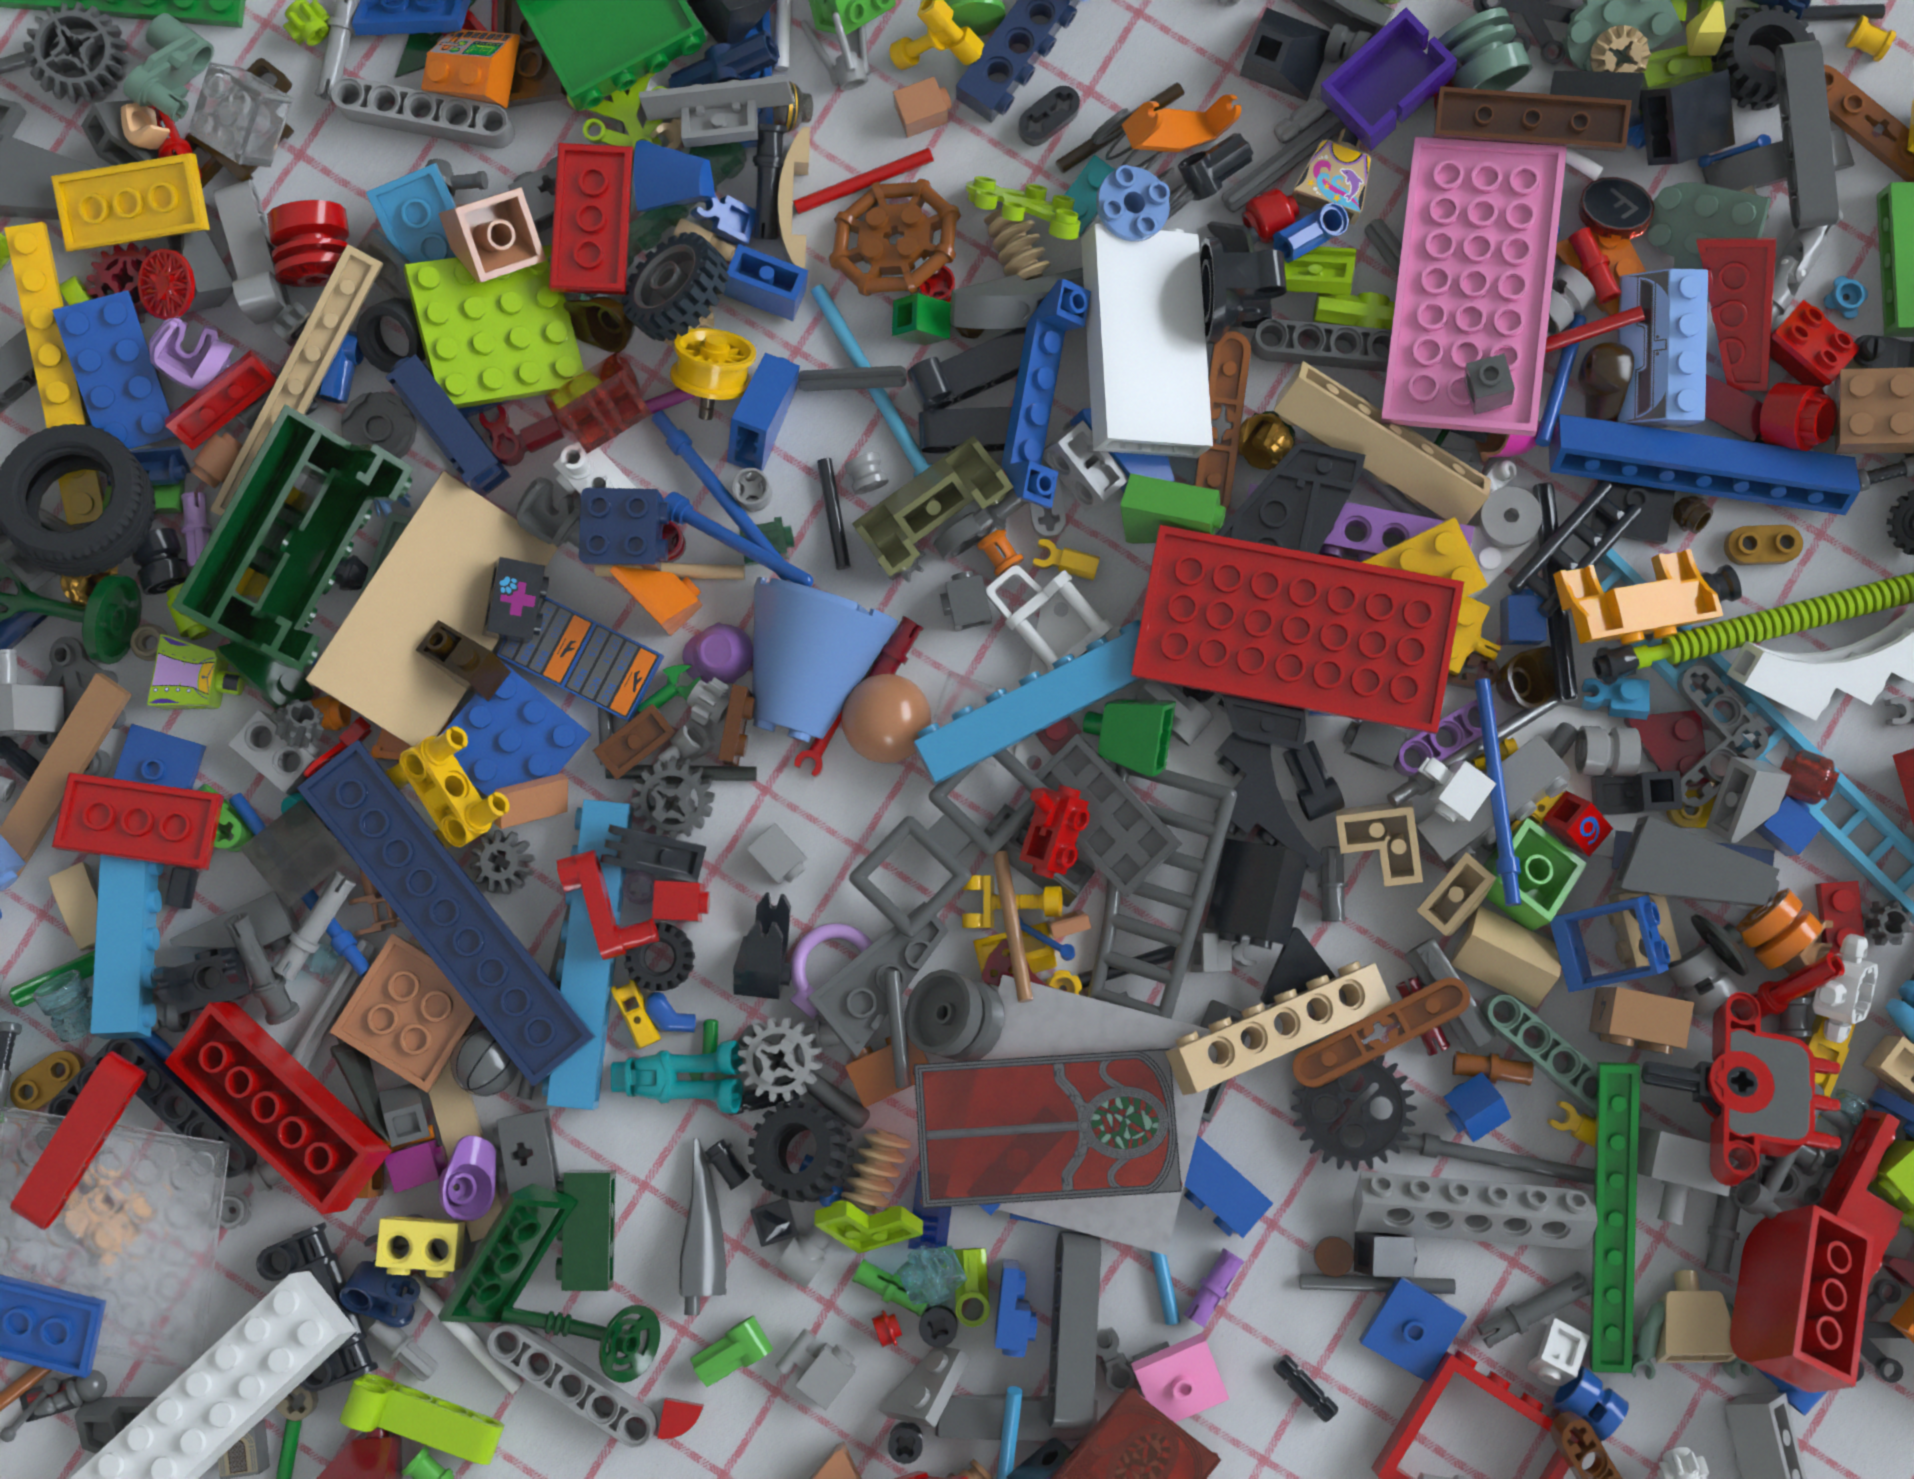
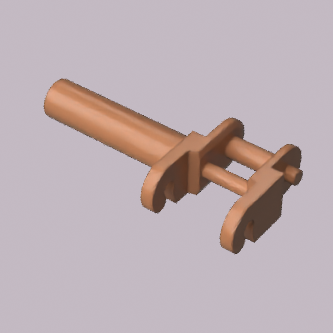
M359 867L365 896L350 899L348 903L349 905L366 902L370 904L375 923H372L370 928L354 931L355 937L386 931L385 925L391 924V928L397 927L396 923L402 920L396 918L394 910L383 897L380 898L379 891ZM385 902L388 920L380 921L377 904Z

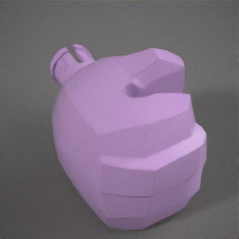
M181 318L167 319L159 326L149 340L151 364L166 377L185 388L200 391L233 364L229 362L231 358L228 356L234 345L219 341L216 327L206 325L195 350L188 352L182 347L188 323L183 322Z

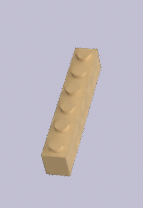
M1302 361L1278 394L1274 411L1278 413L1285 423L1302 428L1310 434L1314 441L1321 445H1329L1332 448L1365 454L1363 467L1370 471L1380 483L1385 485L1391 484L1402 491L1405 497L1412 503L1422 504L1432 510L1440 520L1446 521L1455 517L1459 524L1467 525L1489 498L1491 479L1405 425L1382 424V410Z

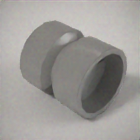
M1561 265L1553 273L1547 333L1550 335L1563 331L1574 320L1573 314H1580L1596 298V292L1592 284L1580 271L1572 266Z
M1581 726L1579 728V736L1575 742V765L1579 775H1603L1607 769L1611 776H1636L1641 759V740L1639 731L1636 728L1614 727L1609 734L1606 729H1602L1600 726Z
M1710 944L1700 946L1682 955L1681 960L1673 961L1668 965L1669 970L1667 971L1676 986L1686 990L1683 995L1685 1001L1694 1002V1015H1701L1717 1008L1731 994L1739 992L1727 972H1720L1721 961ZM1708 977L1710 978L1711 982L1702 987H1699L1697 984Z

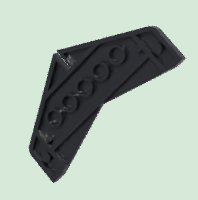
M1308 442L1295 445L1215 535L1318 554L1362 474L1366 455ZM1221 694L1231 729L1236 736L1241 739L1299 752L1303 750L1306 736L1304 709Z

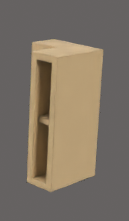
M1479 906L1468 920L1465 935L1454 949L1451 966L1535 1008L1538 1007L1557 982L1561 971V963L1555 942L1482 906Z

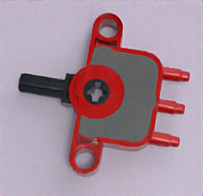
M1746 992L1733 993L1714 1012L1712 1029L1713 1063L1700 1061L1693 1069L1652 1061L1644 1062L1642 1066L1641 1079L1644 1084L1692 1092V1102L1700 1103L1705 1112L1715 1119L1711 1123L1710 1170L1714 1179L1720 1184L1735 1186L1749 1177L1758 1168L1759 1154L1784 1157L1794 1153L1803 1145L1821 1149H1839L1841 1146V1139L1839 1137L1814 1131L1815 1110L1837 1112L1841 1107V1102L1838 1099L1815 1094V1073L1836 1075L1840 1072V1064L1829 1059L1814 1057L1809 1046L1800 1039L1761 1031L1760 1004L1751 994ZM1731 1009L1737 1011L1741 1015L1742 1020L1737 1019L1732 1014ZM1728 1156L1734 1158L1739 1163L1741 1170L1731 1166Z

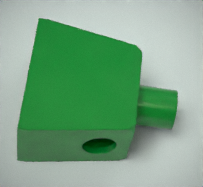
M1115 699L1105 704L1103 714L1093 711L1086 713L1083 720V732L1100 736L1098 754L1101 757L1146 776L1153 777L1160 774L1162 769H1166L1176 701Z

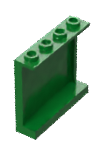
M515 0L577 112L583 108L591 109L596 107L604 100L605 96L615 91H625L631 88L637 79L648 73L655 74L664 70L670 61L681 55L689 56L694 54L702 47V44L707 42L703 26L700 22H697L686 0Z

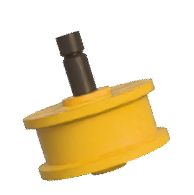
M713 328L689 329L687 334L683 336L677 335L676 339H674L673 348L678 358L671 366L670 379L679 389L701 397L698 417L702 420H712L715 400L735 399L744 395L752 379L748 373V368L755 362L756 348L742 336Z

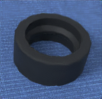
M398 298L384 300L369 307L360 316L357 324L359 347L369 363L380 371L391 373V368L396 362L405 357L411 358L415 354L421 361L426 358L413 306L409 301ZM383 316L392 317L404 328L409 340V351L406 356L397 355L385 344L380 332V321Z

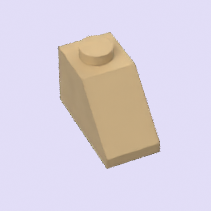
M1466 852L1416 911L1445 936L1455 935L1480 906L1497 877Z

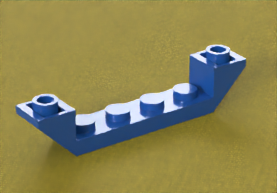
M1063 278L1057 280L1027 322L1001 463L1017 497L1046 509L1052 508L1058 471L1045 467L1041 463L1065 332L1085 327L1091 295L1090 290Z

